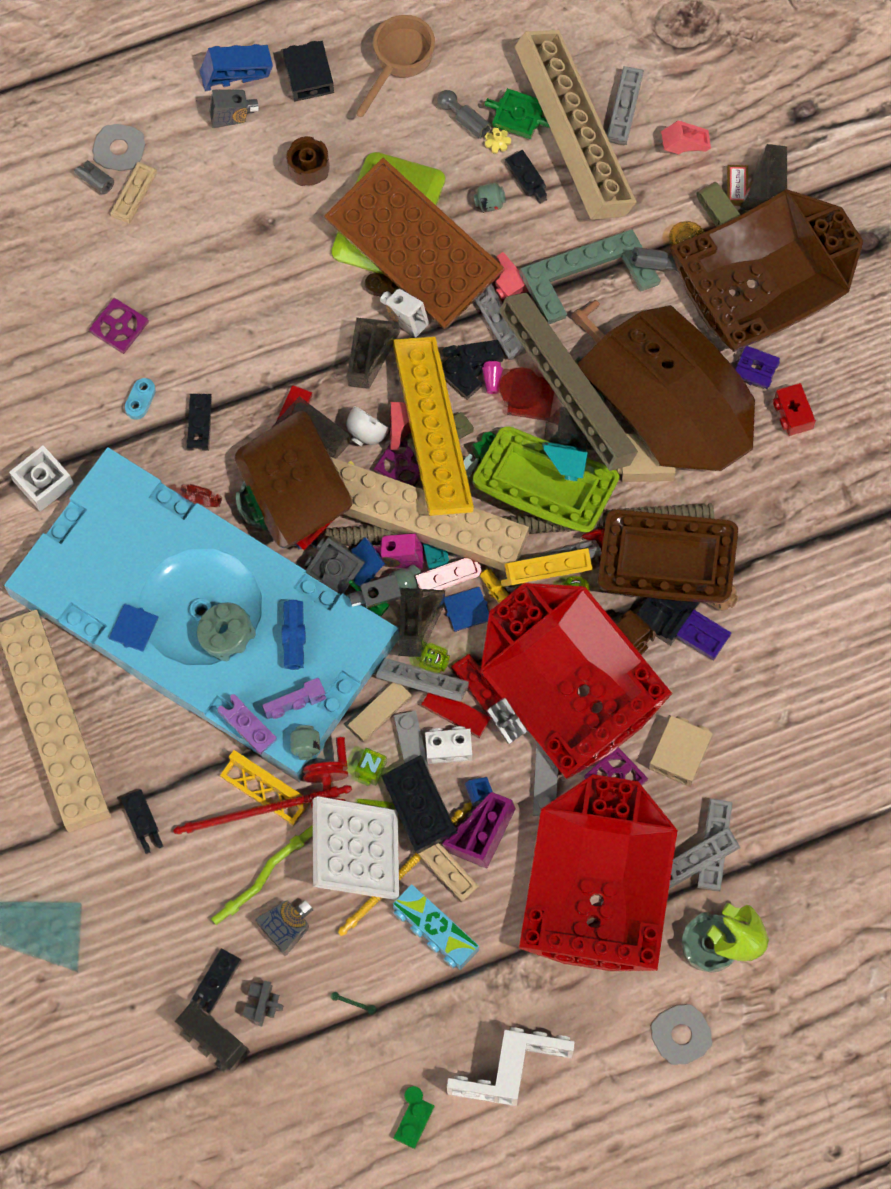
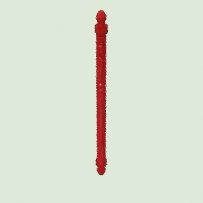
M344 785L339 788L334 786L330 790L327 789L306 794L305 796L289 798L280 802L277 801L255 808L244 809V811H236L197 822H186L183 826H176L173 832L178 835L183 832L189 834L198 829L217 826V824H225L241 820L242 818H250L275 810L278 811L300 804L303 805V803H311L317 796L324 798L340 797V794H348L352 791V787L350 785Z

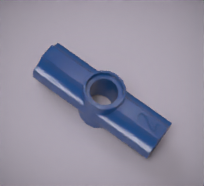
M288 600L284 602L282 644L284 645V668L299 670L304 668V645L306 643L303 601Z

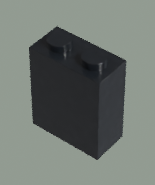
M323 40L311 41L299 46L292 45L282 49L294 102L334 93L333 79Z

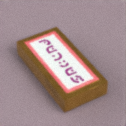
M727 165V197L734 206H748L749 165Z

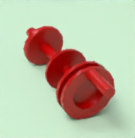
M345 737L336 738L338 762H323L305 766L303 768V773L306 774L304 775L305 782L322 783L324 791L330 790L332 787L331 782L349 777L348 771H345L348 769Z

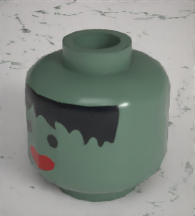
M497 183L479 186L477 194H474L476 207L480 206L483 212L501 209L503 203H506L503 186L500 187Z
M310 725L297 726L296 730L290 734L291 753L299 756V760H311L312 756L320 752L319 732Z

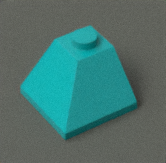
M543 441L544 451L560 474L565 475L564 479L577 481L578 478H583L588 454L586 449Z

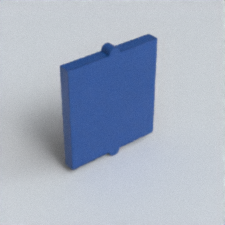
M366 537L355 548H352V553L365 561L353 579L360 586L374 579L375 574L385 563Z
M480 586L443 598L448 612L447 617L450 618L454 632L488 622V602L484 600Z
M124 604L109 639L123 644L125 648L131 647L144 652L159 617L144 611L143 608L138 609Z

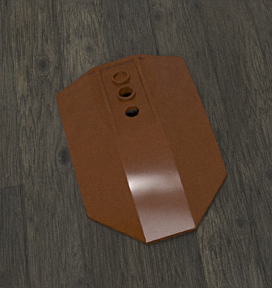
M784 189L781 193L748 212L705 233L673 245L670 250L685 290L703 321L722 342L735 352L810 317L849 293L863 245V239L842 207ZM755 280L759 287L756 289L750 288L747 285V281ZM729 290H737L740 295L732 296Z
M671 305L641 311L609 331L578 363L579 368L590 384L629 423L657 459L659 466L722 471L753 450L754 396L742 377L722 353ZM648 349H657L658 352L652 353ZM671 362L674 367L666 369L662 366V363Z

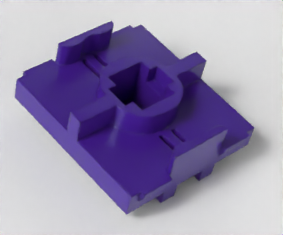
M746 346L735 370L744 381L749 382V385L755 384L768 389L774 373L780 364V358ZM752 365H759L762 368L761 371L752 368Z

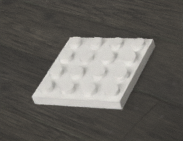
M319 796L313 799V887L393 900L399 897L397 810Z

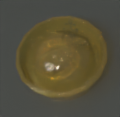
M679 222L670 230L669 242L673 246L705 232L695 222Z

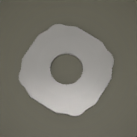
M121 124L104 126L97 134L93 147L95 162L106 169L117 171L134 169L137 162H140L145 148L144 134L132 126ZM116 140H124L128 144V150L122 155H115L110 151V145Z
M677 1005L661 1013L652 1023V1039L661 1056L672 1065L688 1064L704 1056L706 1051L712 1046L711 1029L703 1014L693 1005ZM680 1024L688 1026L692 1031V1039L685 1045L675 1043L671 1036L673 1028Z

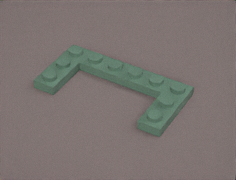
M633 229L520 268L519 271L536 306L548 324L566 319L567 316L561 301L550 283L552 281L622 257L640 291L658 286L661 282L655 269L637 267L631 264L634 247L643 248Z

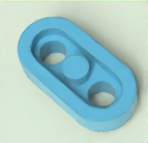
M141 378L135 382L125 403L126 413L131 419L138 420L146 415L156 393L152 380ZM142 386L148 387L146 390H141ZM134 404L139 405L136 409L132 408Z

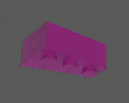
M491 792L477 806L464 824H460L457 828L458 833L446 839L442 845L448 853L488 869L516 809L513 801Z

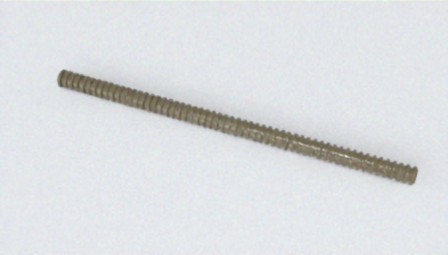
M702 503L701 506H698V504L694 506L688 504V507H685V505H681V507L674 505L673 508L671 506H667V508H664V506L657 508L655 506L654 509L640 507V510H637V508L630 510L714 519L712 503H708V505ZM609 510L602 512L594 529L605 527ZM518 515L517 518H514V516H510V518L504 516L505 519L529 527V532H532V534L538 531L539 534L542 531L556 533V530H559V532H563V530L569 532L571 529L537 516L534 517V515H531V517L527 515L521 517ZM367 525V528L363 526L357 528V526H354L353 529H350V527H346V529L340 527V529L336 530L335 527L333 530H329V528L325 530V539L332 536L343 545L348 544V546H351V544L357 546L365 537L370 542L378 544V542H382L383 536L400 535L375 525L374 527Z

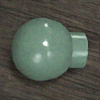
M413 564L407 569L399 568L390 574V576H396L401 599L409 598L417 590V582L414 575L421 573V571Z

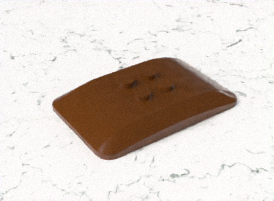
M299 411L240 447L235 453V461L246 485L250 486L264 517V522L275 543L281 548H288L347 512L353 504V499L307 412Z
M620 509L612 510L606 517L598 576L599 586L604 591L625 595L690 602L724 603L730 599L732 594L739 532L738 526L730 520Z

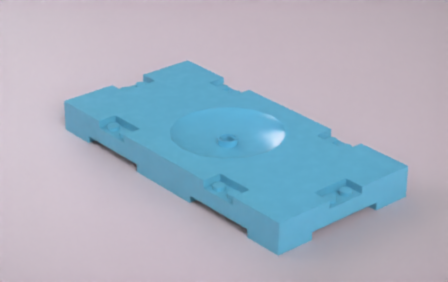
M107 447L69 498L70 503L47 534L43 533L5 583L4 586L9 596L31 611L37 609L42 618H47L114 661L117 666L187 711L197 714L259 754L217 711L219 706H223L227 710L233 709L234 705L231 703L230 696L235 694L277 737V740L260 755L262 759L300 782L305 775L303 768L313 764L325 747L324 743L372 674L377 672L384 658L389 655L398 642V628L362 605L352 607L348 596L335 592L308 575L306 570L202 505L194 504L162 484L160 479ZM288 600L303 601L306 643L304 645V668L299 670L284 668V645L282 644L284 602ZM225 602L234 603L243 608L250 615L251 623L256 631L255 638L248 641L245 651L231 654L229 661H222L207 653L201 647L197 637V627L202 617L197 615L200 610H208L214 605ZM124 604L138 609L143 608L144 611L159 617L144 652L131 647L125 648L123 644L109 639ZM223 625L220 628L219 633L222 634L226 632V630L228 629V625ZM315 678L320 679L326 693L324 701L314 705L308 702L302 709H291L280 718L267 719L263 704L304 688V683ZM310 725L319 732L320 752L312 756L311 760H299V756L291 753L290 734L296 730L297 726Z

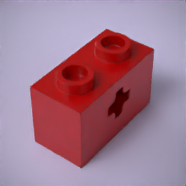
M798 383L776 390L773 405L782 417L780 418L782 429L787 430L789 436L814 429L816 420L802 384Z

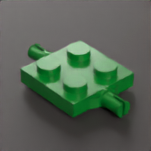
M507 88L499 102L489 98L485 101V107L496 110L492 127L528 139L532 138L535 129L539 125L550 128L547 119L542 117L543 110L538 99Z

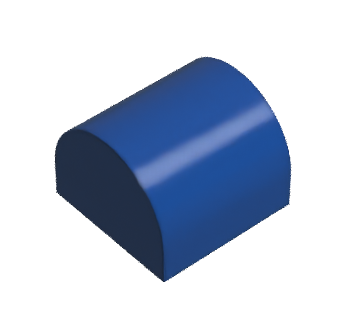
M487 777L468 780L465 783L472 806H478L493 792Z

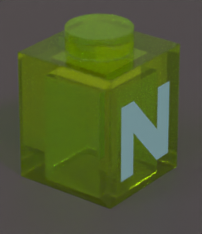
M365 748L355 769L357 781L366 786H370V784L376 786L387 764V757L369 748Z

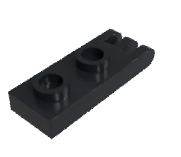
M221 948L190 1003L195 1005L198 999L201 998L202 1000L198 1008L203 1009L208 1002L210 1004L206 1012L211 1014L242 960Z

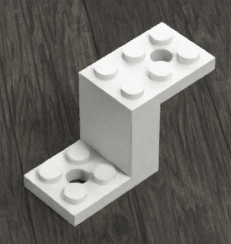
M512 1027L510 1031H504L496 1085H491V1082L487 1080H477V1083L469 1082L467 1077L454 1076V1079L448 1078L447 1093L452 1096L517 1106L526 1051L572 1059L575 1042L570 1041V1037L557 1035L556 1038L547 1037V1034L534 1031L533 1034L524 1033L523 1029Z

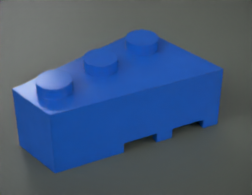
M254 44L251 46L234 45L231 47L214 46L208 48L200 68L204 90L210 91L211 86L220 84L228 87L230 82L242 80L245 83L269 77L273 64L268 45Z

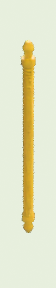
M471 802L465 803L461 810L457 809L454 812V815L451 817L454 825H457L458 821H462L466 817L465 814L472 810ZM417 853L400 867L399 880L422 859ZM371 896L353 916L345 920L346 923L339 928L338 934L340 936L346 935L350 928L356 927L357 921H360L382 898Z

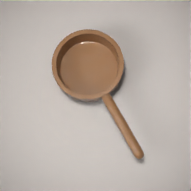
M397 15L385 20L377 28L373 38V46L383 71L357 110L358 117L365 115L390 74L397 77H412L420 74L429 66L433 57L435 37L431 27L424 20L412 15Z

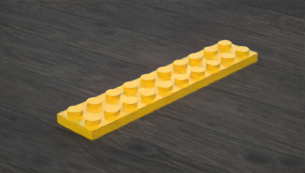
M436 337L394 339L393 348L429 516L472 513L474 505Z

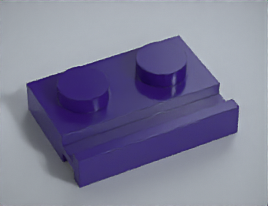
M693 610L676 638L714 661L728 638H730L731 632L696 610Z

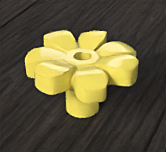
M493 128L492 133L485 135L487 140L485 141L486 148L492 147V153L495 154L498 153L499 149L502 152L506 151L507 145H511V138L507 137L508 132L505 130L500 132L498 128Z

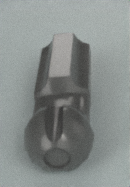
M443 90L439 93L437 97L438 105L442 109L453 110L456 113V120L477 138L481 139L488 133L491 124L469 105H460L457 101V95L453 91Z
M634 247L632 250L631 264L634 266L659 270L670 269L679 272L671 253Z

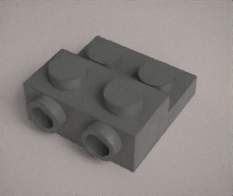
M329 536L327 539L323 537L316 547L319 552L315 557L311 555L304 567L307 568L306 573L342 595L350 585L349 580L353 581L365 561L349 551L348 547L332 536Z

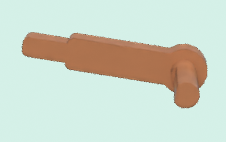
M594 300L583 310H575L571 316L574 322L581 326L598 343L605 335L587 318L600 305L597 300Z

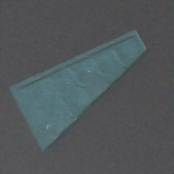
M0 902V945L78 972L82 904Z

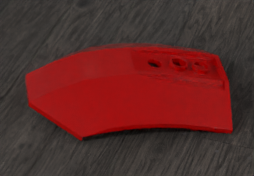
M523 583L489 611L480 672L502 699L506 698L520 721L566 779L615 751L642 729L673 694L585 586ZM587 685L590 688L589 694L584 697L579 696V687ZM598 702L602 703V710L599 713H593V705Z
M592 774L541 808L519 949L563 964L605 971L658 970L678 830L638 781ZM599 895L603 898L604 902L601 906H594L590 902L591 897ZM591 918H596L600 925L592 928L587 924V921Z

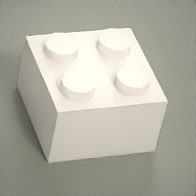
M44 445L9 472L13 482L40 512L74 486L70 474Z

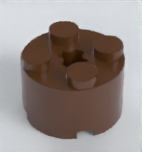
M310 136L294 140L286 153L288 171L292 179L299 186L315 185L325 180L330 169L326 145L322 141L315 140L314 137Z
M631 610L626 612L622 620L616 624L641 655L649 648L646 645L648 641L651 640L653 642L656 632L639 615Z

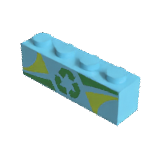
M412 884L393 903L394 915L400 921L404 922L406 920L411 924L410 929L418 937L424 936L429 941L427 945L435 953L440 951L445 956L444 961L453 969L457 967L461 970L479 951V945Z

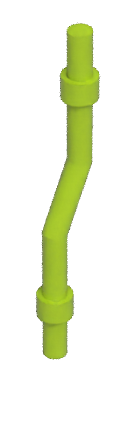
M313 825L299 836L295 835L289 840V844L268 859L254 885L235 900L228 901L224 905L225 907L211 918L215 925H218L230 914L233 916L239 911L238 908L261 891L275 865L294 850L298 851L304 846V842L313 836Z

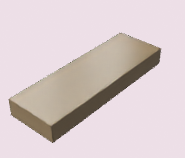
M137 162L110 212L111 217L129 224L131 223L157 174V169Z
M393 682L352 720L348 727L365 742L412 695L401 684Z
M440 843L418 854L460 902L479 887Z

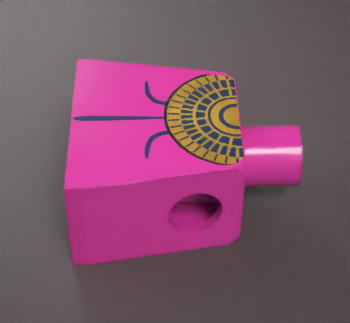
M416 534L383 536L382 545L373 546L389 568H408L413 564L418 569H423L424 548Z

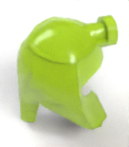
M727 903L722 910V913L725 915L723 921L736 937V941L728 943L726 934L715 925H712L706 935L714 943L715 953L737 961H753L761 957L767 950L769 938L760 916L750 905L737 908Z

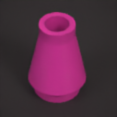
M497 361L485 362L482 372L486 393L498 394L503 372L501 363Z

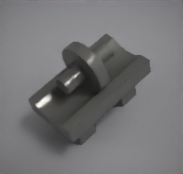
M503 698L486 710L507 744L512 743L515 739L528 732L506 698Z
M265 980L263 984L251 983L248 995L259 998L258 1006L246 1004L243 1012L244 1018L254 1021L255 1025L261 1027L264 1023L267 1008L269 1009L267 1017L274 1018L275 1012L283 1011L284 1007L278 1003L280 995L273 994L272 1000L269 1001L273 986L271 982Z

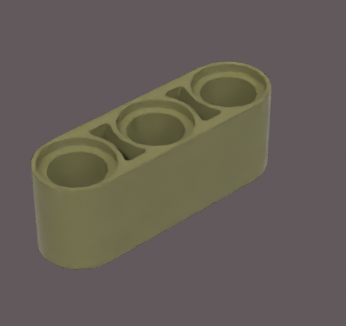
M713 182L696 192L700 204L716 227L740 216L717 182Z

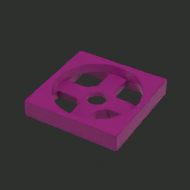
M113 298L90 327L89 332L124 354L149 323V320L118 299ZM116 309H121L125 312L121 318L117 319L110 316V313ZM132 317L137 320L135 331L128 327V322ZM103 322L111 326V330L106 337L101 332ZM117 323L123 324V328L121 330H117L115 328V325ZM118 335L128 337V339L123 341H114Z
M402 439L399 448L407 447L404 453L396 454L390 450L389 444L373 469L377 474L411 486H415L421 477L419 466L411 460L414 453L407 445L408 441ZM385 459L395 463L391 473L385 470ZM405 459L407 460V465L400 466L399 461ZM406 470L415 474L410 480L403 481L399 478L402 472Z
M619 747L584 775L585 779L592 774L597 775L598 770L601 768L608 777H612L613 774L617 773L621 776V779H625V776L633 769L636 781L641 785L648 781L645 774ZM620 760L626 763L620 768H614L608 761Z

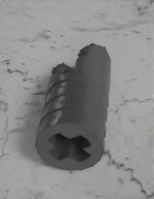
M88 160L83 164L84 168L78 166L74 170L76 175L102 194H107L114 185L112 177Z

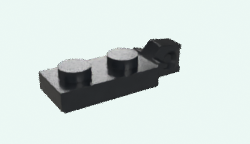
M521 150L506 158L505 164L525 194L529 196L534 195L539 204L547 201L544 180L525 152Z

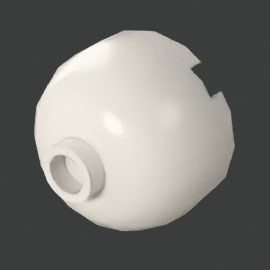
M356 406L353 407L347 418V430L353 436L351 440L360 446L364 443L368 445L378 444L386 437L390 430L387 425Z

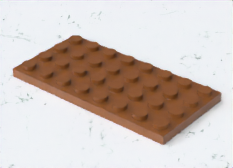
M384 158L324 215L326 221L401 290L422 301L426 313L445 330L505 270L498 261Z

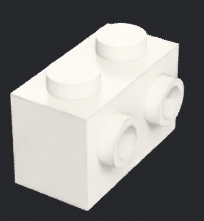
M460 726L448 731L435 728L431 729L430 732H425L428 764L472 761L470 729Z

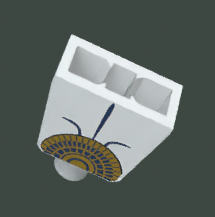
M397 289L393 294L386 291L381 296L380 302L386 306L389 318L414 338L429 324L424 304L417 298L401 289Z

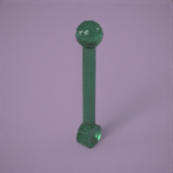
M338 992L331 993L330 997L333 1001L340 1000L367 1010L370 1015H374L377 1011L374 1005L367 1006L342 997Z

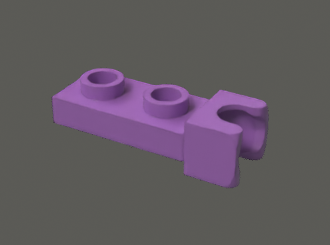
M315 678L304 683V688L263 704V709L267 719H277L291 709H302L308 702L314 705L324 701L326 693L320 679Z
M232 694L230 698L231 703L234 705L233 709L227 710L223 706H219L217 711L261 755L277 740V737L235 694Z

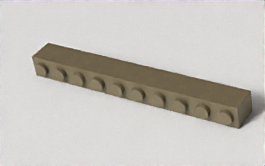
M527 293L506 297L499 310L500 314L606 467L611 471L630 466L638 450Z

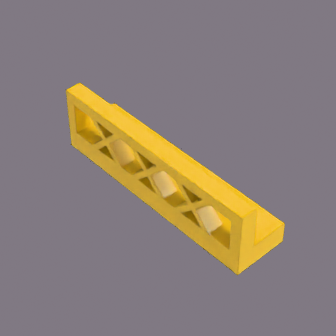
M589 549L505 563L507 579L501 580V585L504 587L592 570Z
M235 750L230 754V762L220 774L222 779L261 805L269 804L266 801L265 793H277L280 801H282V797L288 800L289 798L302 796V794ZM235 765L242 770L243 778L232 779L228 776V773ZM247 781H259L261 790L250 791L247 787ZM309 803L298 805L299 809L293 818L286 815L284 809H281V811L275 810L273 813L294 826Z

